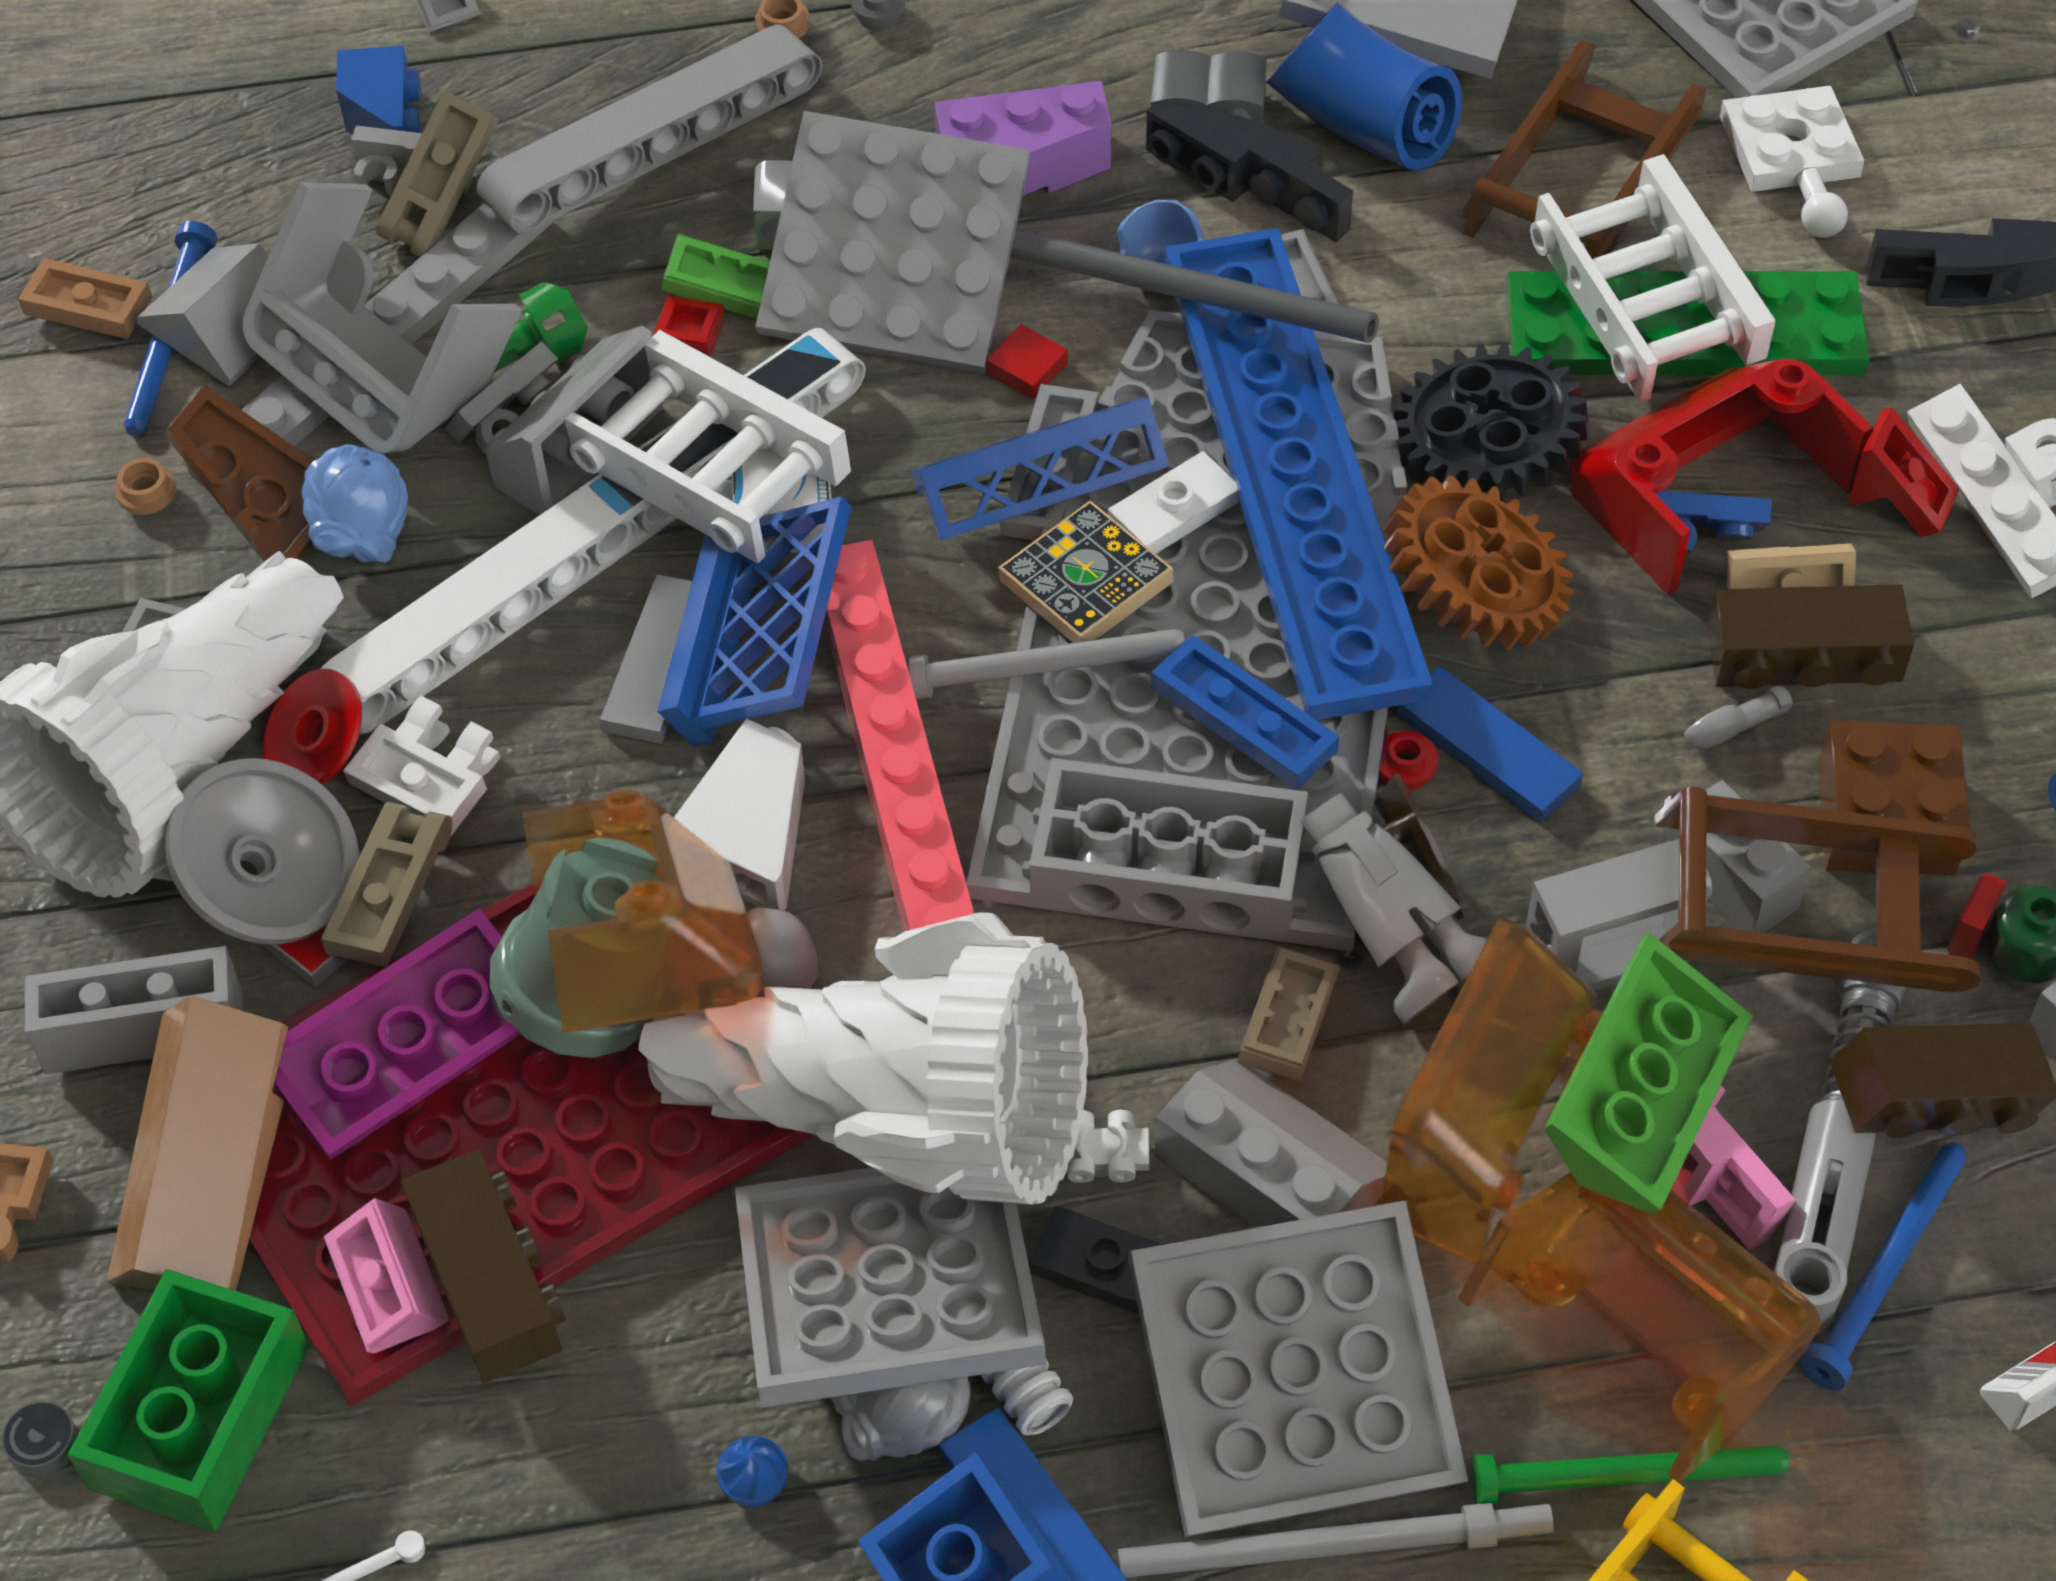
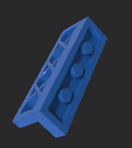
M1144 397L910 471L917 493H924L938 539L944 540L1170 466L1149 397ZM1141 425L1151 459L1129 466L1109 455L1120 431ZM1107 436L1100 450L1086 443ZM1073 446L1096 457L1086 479L1075 484L1052 473L1062 451ZM1050 454L1044 468L1030 461ZM1104 462L1118 469L1098 476ZM1019 464L1039 475V478L1028 499L1014 502L995 492V489L1005 469ZM993 472L987 486L973 480V478ZM1048 480L1062 487L1041 494ZM963 483L982 493L971 517L949 524L939 489ZM990 499L1004 505L1003 507L984 512Z

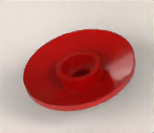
M332 669L312 670L292 682L284 690V694L278 698L268 718L263 740L264 759L292 766L308 774L320 784L330 780L347 762L360 733L362 703L355 684L344 674Z

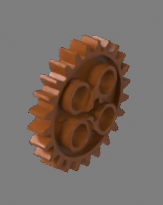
M1449 475L1443 484L1432 476L1429 477L1423 486L1415 483L1409 492L1403 495L1390 513L1391 519L1384 528V532L1390 536L1384 545V551L1397 556L1389 568L1393 572L1406 574L1408 577L1400 587L1402 591L1418 592L1422 599L1419 601L1417 608L1420 611L1432 607L1439 612L1437 625L1440 627L1446 625L1450 620L1456 623L1461 639H1465L1471 631L1477 632L1483 647L1488 648L1496 637L1505 650H1510L1517 640L1525 648L1530 647L1536 638L1544 640L1568 612L1569 607L1567 603L1574 595V591L1566 586L1573 578V572L1560 567L1567 557L1566 552L1550 549L1549 544L1556 537L1553 532H1539L1534 526L1540 517L1537 514L1526 517L1518 512L1520 500L1517 498L1511 500L1508 504L1500 501L1498 487L1493 486L1485 494L1481 492L1474 478H1470L1464 488H1462L1453 475Z

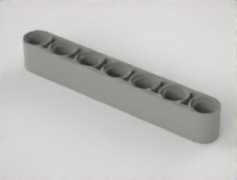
M776 24L767 27L496 160L481 174L477 183L478 196L517 233L533 231L803 95L814 86L820 77L823 67L822 60L783 25Z

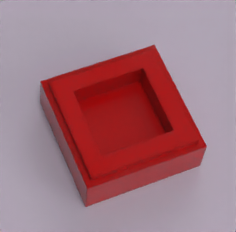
M668 295L653 335L661 330L711 357L725 320L724 304Z
M1020 324L986 359L987 374L1034 399L1038 395L1040 385H1048L1068 364V349Z
M1986 872L1984 876L1980 875L1957 921L1947 949L1949 955L1974 958L1992 922L2007 881Z

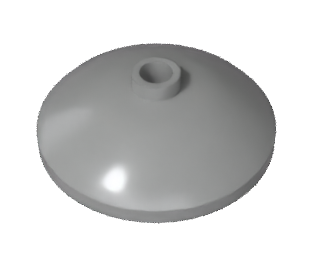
M248 758L231 760L211 767L197 776L182 792L184 800L174 807L167 822L165 832V853L169 871L177 889L189 906L201 918L218 930L232 937L258 944L271 945L296 942L324 929L328 925L359 859V848L353 826L336 798L322 784L308 774L284 763L267 759ZM240 861H247L253 864L257 870V875L247 873L241 867Z

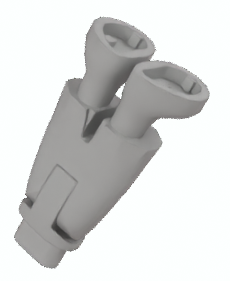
M1339 793L1314 809L1300 822L1317 843L1311 851L1316 857L1322 855L1319 860L1351 923L1377 966L1381 967L1394 958L1398 962L1405 982L1394 1000V1012L1401 1022L1406 1024L1442 998L1451 989H1455L1474 976L1501 953L1491 940L1465 932L1452 918L1461 909L1453 898L1403 845L1381 826L1373 823L1372 817L1366 811L1358 815L1344 795ZM1427 936L1430 938L1439 951L1441 961L1431 953L1422 939Z

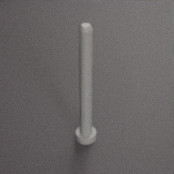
M1170 629L929 663L926 654L909 657V674L917 700L931 698L933 696V688L1171 655L1186 639L1183 631Z

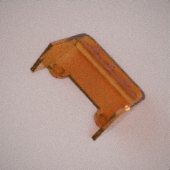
M622 790L613 792L602 800L522 812L534 898L541 887L548 868L559 852L566 848L565 857L569 853L581 851L585 840L598 837L626 841L649 852L659 862L655 873L664 881V883L660 881H643L631 886L627 893L622 895L615 903L616 919L548 930L563 1033L737 1004L754 998L763 990L764 977L761 956L730 862L653 800L642 797L637 791Z
M1501 917L1495 924L1399 1109L1390 1137L1381 1204L1406 1200L1414 1236L1478 1264H1481L1486 1254L1491 1222L1497 1210L1508 1214L1522 1187L1524 1175L1514 1170L1518 1152L1565 1057L1580 1059L1603 1014L1602 1011L1595 1009L1598 995L1528 927Z
M1571 1172L1499 1219L1458 1296V1299L1469 1307L1505 1281H1508L1518 1289L1521 1295L1528 1301L1542 1306H1562L1580 1295L1685 1381L1679 1387L1672 1400V1410L1676 1419L1690 1435L1667 1473L1670 1478L1678 1483L1735 1438L1805 1353L1821 1326L1818 1311L1806 1297L1672 1190H1670L1661 1211L1651 1215L1580 1186Z

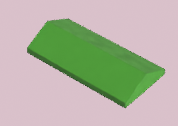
M1650 933L1641 938L1544 1130L1580 1186L1654 1215L1661 1211L1753 1015Z

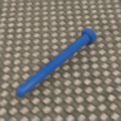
M186 221L179 225L175 236V244L180 252L168 288L212 248H215L218 237L211 227L197 221ZM152 335L124 420L125 430L131 436L137 437L147 431L173 351L172 347Z
M1951 1142L1940 1148L1823 1344L1815 1343L1809 1345L1801 1358V1370L1811 1381L1819 1386L1830 1390H1840L1844 1388L1850 1378L1853 1367L1848 1360L1849 1356L1966 1161L1965 1149L1960 1144Z

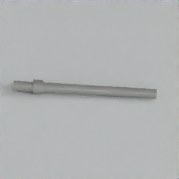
M1492 1503L1463 1505L1461 1506V1513L1122 1548L1118 1549L1120 1571L1125 1578L1464 1542L1467 1550L1497 1547V1539L1553 1533L1554 1524L1550 1504L1494 1510Z

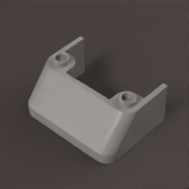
M300 182L243 316L245 339L258 355L370 449L379 453L405 451L456 414L487 387L522 309L515 304H451L428 357H426L364 306L373 284V268L366 253L355 245L351 239L373 190L366 184Z

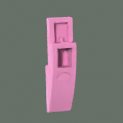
M1720 1085L1671 1189L1686 1208L1706 1199L1744 1245L1751 1250L1770 1240L1796 1199L1716 1110L1715 1107L1725 1092V1089Z

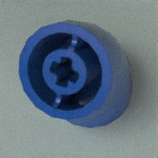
M1338 1L1308 32L1266 81L1288 102L1332 133L1382 159L1415 171L1430 168L1443 157L1454 139L1461 117L1462 93L1460 81L1452 69L1418 57L1397 46L1356 18Z

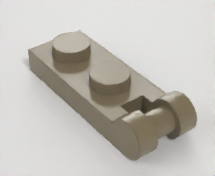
M444 90L379 219L376 234L391 243H396L399 240L411 246V253L418 257L424 255L443 238V231L499 118ZM414 203L427 210L420 225L409 220V213Z
M387 802L383 806L321 938L326 954L387 968L439 852H443L449 843L452 832V818L450 815L429 811L426 816L410 813L408 806ZM404 838L414 840L412 844L402 842Z

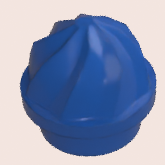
M743 1436L732 1442L719 1457L716 1469L718 1483L722 1492L733 1502L746 1507H760L774 1500L784 1489L789 1474L788 1462L783 1450L772 1440L760 1436Z

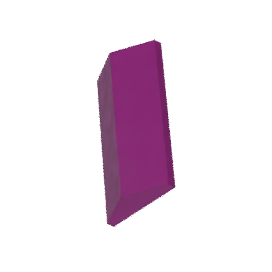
M480 908L287 1031L273 1088L278 1096L284 1100L283 1104L294 1121L329 1160H332L521 1035L502 1016L490 989V959L502 936Z

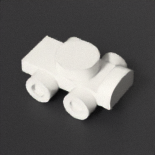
M1083 1110L1076 1148L1073 1157L1068 1163L1067 1175L1069 1180L1076 1183H1086L1092 1181L1095 1176H1109V1179L1114 1182L1125 1183L1135 1179L1136 1171L1149 1170V1128H1135L1134 1113L1127 1110L1112 1111L1108 1115V1128H1094L1093 1113Z

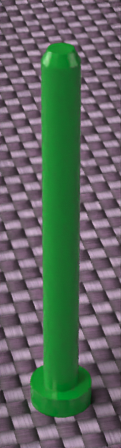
M1777 1445L1511 1464H1495L1492 1454H1481L1472 1456L1471 1482L1476 1504L1492 1503V1505H1496L1498 1494L1662 1483L1671 1482L1672 1479L1677 1482L1779 1475L1789 1469L1790 1459L1788 1451Z

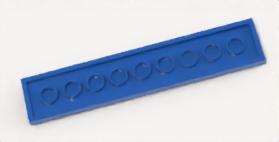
M1279 228L1165 247V264L1301 296ZM1176 297L1231 477L1238 487V499L1304 711L1314 719L1319 720L1430 700L1433 683L1396 573L1389 568L1392 562L1389 553L1384 551L1385 541L1314 331Z

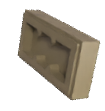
M1277 946L1243 1039L1237 1062L1302 1082L1338 979L1340 966Z

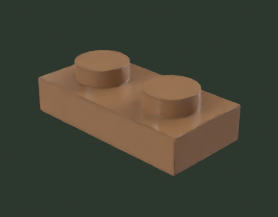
M43 258L19 296L18 301L24 315L128 339L137 325V317L147 308L153 297L148 282Z

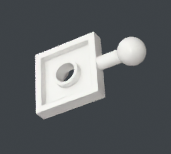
M1832 87L1806 88L1722 100L1720 119L1750 191L1757 192L1799 186L1806 201L1801 211V220L1805 229L1811 235L1819 238H1829L1838 234L1847 222V206L1838 195L1827 192L1823 182L1861 177L1864 158ZM1787 136H1795L1802 140L1791 141Z

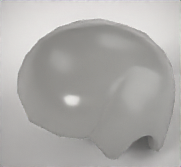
M763 907L754 908L731 920L715 942L713 956L716 965L740 996L765 997V986L810 989L819 976L818 954L808 930L798 918L784 910Z

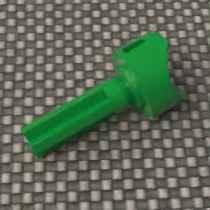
M542 282L519 294L526 308L522 311L525 320L517 321L493 373L520 360L541 341L558 358L555 362L556 365L581 352L588 326L567 288ZM561 312L565 322L548 331L545 330L541 322Z

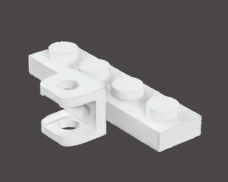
M1961 384L1907 411L1909 425L1926 449L1959 487V497L2029 597L2032 599L2055 587L2056 516L2050 507L2056 504V481L2051 482V480L2056 478V444L2037 447L2044 441L2056 442V418L2035 422L2006 437L2005 446Z

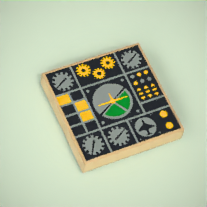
M1091 500L998 567L1000 581L1072 643L1098 639L1174 582L1173 568Z

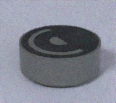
M37 1401L19 1408L10 1416L3 1428L2 1446L10 1462L19 1472L28 1476L43 1477L58 1472L71 1461L68 1453L78 1436V1431L70 1415L63 1407L53 1402Z

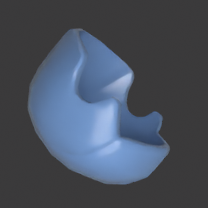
M1154 200L1139 206L1125 218L1117 230L1120 253L1164 264L1166 246L1205 240L1195 213L1177 200Z

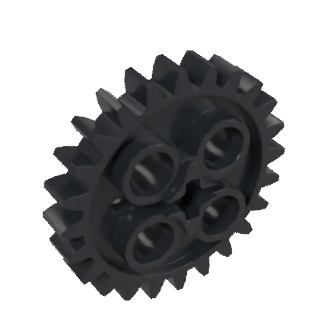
M1506 343L1500 346L1496 355H1488L1483 344L1477 346L1475 357L1467 358L1459 349L1454 350V363L1450 365L1435 358L1432 360L1433 375L1415 372V388L1402 387L1400 390L1402 403L1395 404L1393 407L1399 436L1397 447L1401 463H1409L1410 476L1413 479L1425 475L1427 481L1429 477L1433 476L1443 484L1449 475H1453L1462 488H1464L1470 478H1474L1482 493L1490 491L1493 486L1498 487L1500 501L1502 502L1505 497V489L1514 488L1519 495L1525 497L1528 496L1527 483L1532 480L1543 487L1550 486L1549 470L1566 474L1568 472L1567 457L1579 458L1581 455L1580 441L1587 440L1588 437L1587 400L1582 398L1580 381L1570 380V368L1565 366L1554 370L1553 356L1546 355L1534 362L1531 347H1526L1517 356H1510L1509 347Z

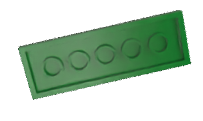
M1508 271L1506 293L1511 356H1517L1526 347H1531L1534 362L1546 355L1553 356L1554 370L1567 366L1570 368V375H1615L1609 353L1556 271ZM1629 271L1606 279V282L1617 299L1621 301L1685 279L1687 276L1683 271ZM1743 271L1776 320L1767 358L1749 365L1780 359H1794L1809 365L1819 375H1866L1869 353L1857 271ZM1697 300L1633 321L1646 344L1709 323L1714 321L1715 318L1705 303L1700 304ZM1723 342L1657 365L1656 375H1717L1728 369L1748 365L1744 364L1733 346H1727Z

